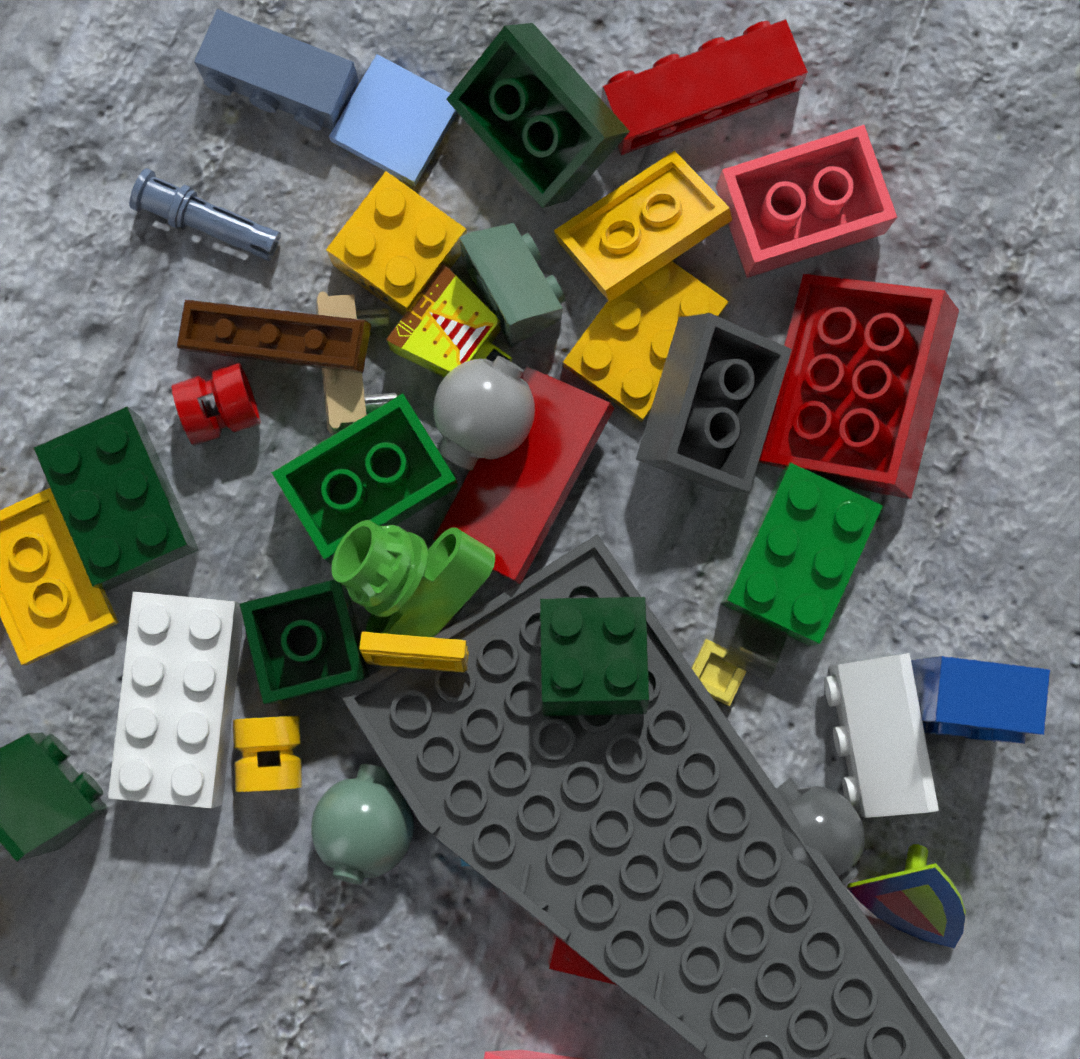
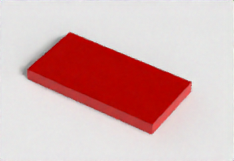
M526 366L520 377L529 385L535 403L534 421L528 436L516 450L504 457L494 460L479 458L473 470L469 471L433 538L436 541L446 530L454 527L458 528L494 551L495 564L493 571L519 584L522 583L615 409L608 401Z

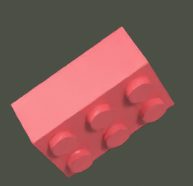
M865 125L722 169L716 185L718 196L730 208L732 221L728 225L747 278L884 235L897 219Z

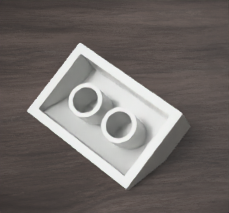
M910 653L829 666L830 676L824 678V688L829 706H836L840 726L833 728V737L838 756H845L849 777L842 778L844 797L853 805L859 816L864 818L939 811Z

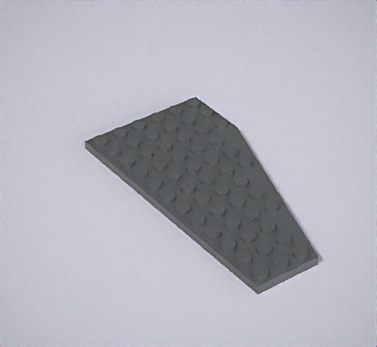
M598 534L529 576L521 584L518 583L433 637L466 640V646L469 651L467 671L453 672L386 666L340 695L418 821L427 832L707 1059H965L819 850L810 848L802 840L799 832L801 823L647 604L646 625L649 679L647 713L543 716L540 599L641 597ZM783 821L802 843L816 868L799 863L787 851L782 839Z

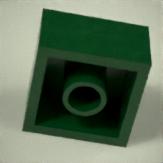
M333 579L239 603L263 704L281 703L362 682L370 677L367 664L359 650L360 636L346 586Z
M646 598L540 599L543 716L646 714L649 704Z

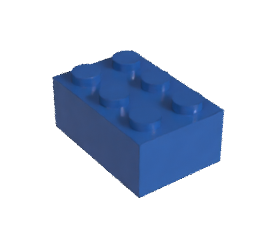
M945 656L911 660L924 733L964 736L967 739L1025 744L1026 734L1044 735L1050 669Z

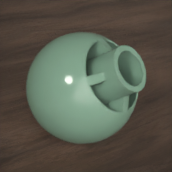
M361 764L356 778L343 779L331 786L318 801L311 822L312 841L321 860L326 865L334 868L333 877L353 884H362L364 877H379L395 868L407 854L414 834L413 814L407 801L396 789V784L386 768L370 764Z

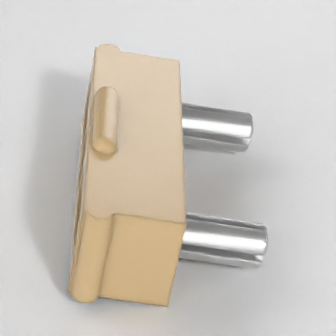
M323 291L318 294L316 300L317 315L366 320L371 323V327L389 325L390 314L387 309L356 311L354 294L328 296ZM322 368L327 429L332 435L366 416V412H372L397 397L396 393L364 395L362 373Z

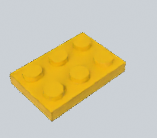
M674 150L556 228L554 233L558 243L606 299L611 302L731 222L732 216L730 208Z
M671 261L611 302L607 301L564 359L562 366L642 422L651 410L679 317L706 313L719 317L729 301Z
M51 488L0 510V617L21 665L32 664L119 623L105 590L92 587Z

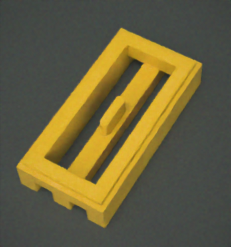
M361 632L359 650L364 661L370 665L464 672L467 671L469 651L466 646V640Z

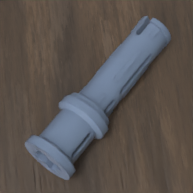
M145 168L139 174L131 191L130 209L137 212L143 209L168 219V225L172 227L183 228L187 225L233 246L249 251L267 261L273 258L278 248L279 241L277 240L281 238V232L259 225L245 217L198 198L197 192L192 187L183 185L179 188L158 179L155 172L148 168Z

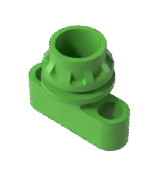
M364 520L353 526L339 543L332 561V576L334 580L346 586L348 594L354 602L364 606L371 613L366 626V632L434 637L488 579L494 568L495 553L488 546L455 527L443 532L427 550L425 541L415 533L407 532L399 526H378L369 520Z

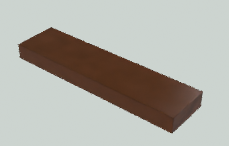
M185 300L176 348L188 352L363 373L371 323L361 319Z

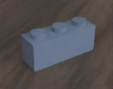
M219 9L214 14L194 60L204 80V84L213 91L226 96H230L232 92L249 97V102L257 108L269 113H276L277 109L295 115L294 119L301 125L316 131H320L322 126L333 130L350 101L358 82L353 61Z

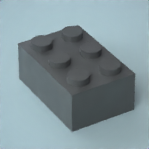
M711 313L679 317L636 460L715 491L749 493L792 349Z

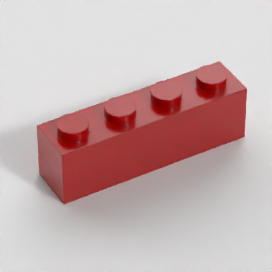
M785 19L771 24L770 21H761L748 27L743 32V35L726 41L724 37H718L705 42L698 48L697 52L683 57H680L679 54L665 56L653 64V68L637 74L632 70L618 73L611 77L607 84L602 87L601 99L630 131L618 145L622 156L797 92L801 89L808 71L787 20Z

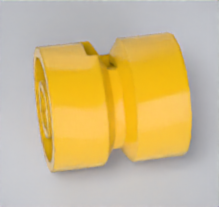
M300 716L233 719L234 748L242 752V758L234 763L235 792L301 788V758L293 754V749L301 744ZM278 750V765L258 766L257 752Z

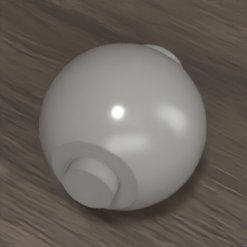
M497 356L494 362L487 359H474L464 362L452 369L444 377L436 391L433 403L435 425L444 438L438 448L440 454L465 469L473 470L479 458L494 460L504 457L516 450L524 442L533 425L535 403L529 385L520 378L524 372L522 368L501 356Z

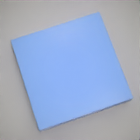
M376 54L330 133L329 138L332 143L416 187L458 112L446 100L451 93Z

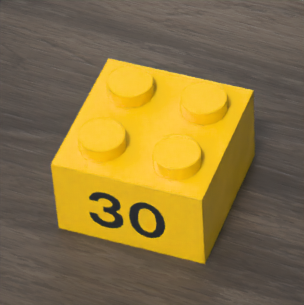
M385 171L327 247L326 251L334 267L404 316L441 265L444 264L451 269L461 256L459 238L467 234V229Z

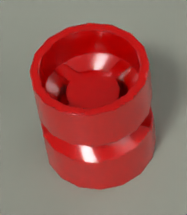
M240 363L213 371L211 380L205 381L200 376H196L171 386L178 416L187 438L193 446L220 438L224 428H229L235 433L261 424L253 391ZM211 395L214 396L220 413L211 417L205 399Z

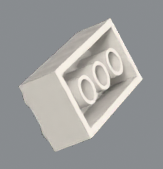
M133 592L108 799L214 808L223 805L243 630V617L238 602Z

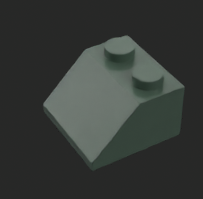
M511 223L469 232L459 238L463 265L487 307L500 320L501 331L510 347L562 320L563 308L561 303L566 301L564 293L553 275L547 278L544 277L536 263L542 259L541 254L529 233L521 236L515 224Z

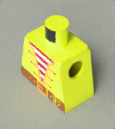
M444 264L441 265L386 339L390 350L395 354L442 377H445L458 365L474 359H487L494 362L497 356H501L511 362L513 360L511 356L492 344L501 330L500 320Z

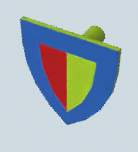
M913 844L908 847L904 871L847 884V889L877 918L911 936L927 942L955 948L964 932L966 911L962 897L949 877L936 863L927 865L929 851L923 845Z

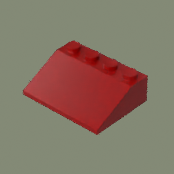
M803 274L784 346L791 348L792 351L759 462L782 469L791 462L834 483L864 491L911 499L959 314V309L947 292L939 289Z

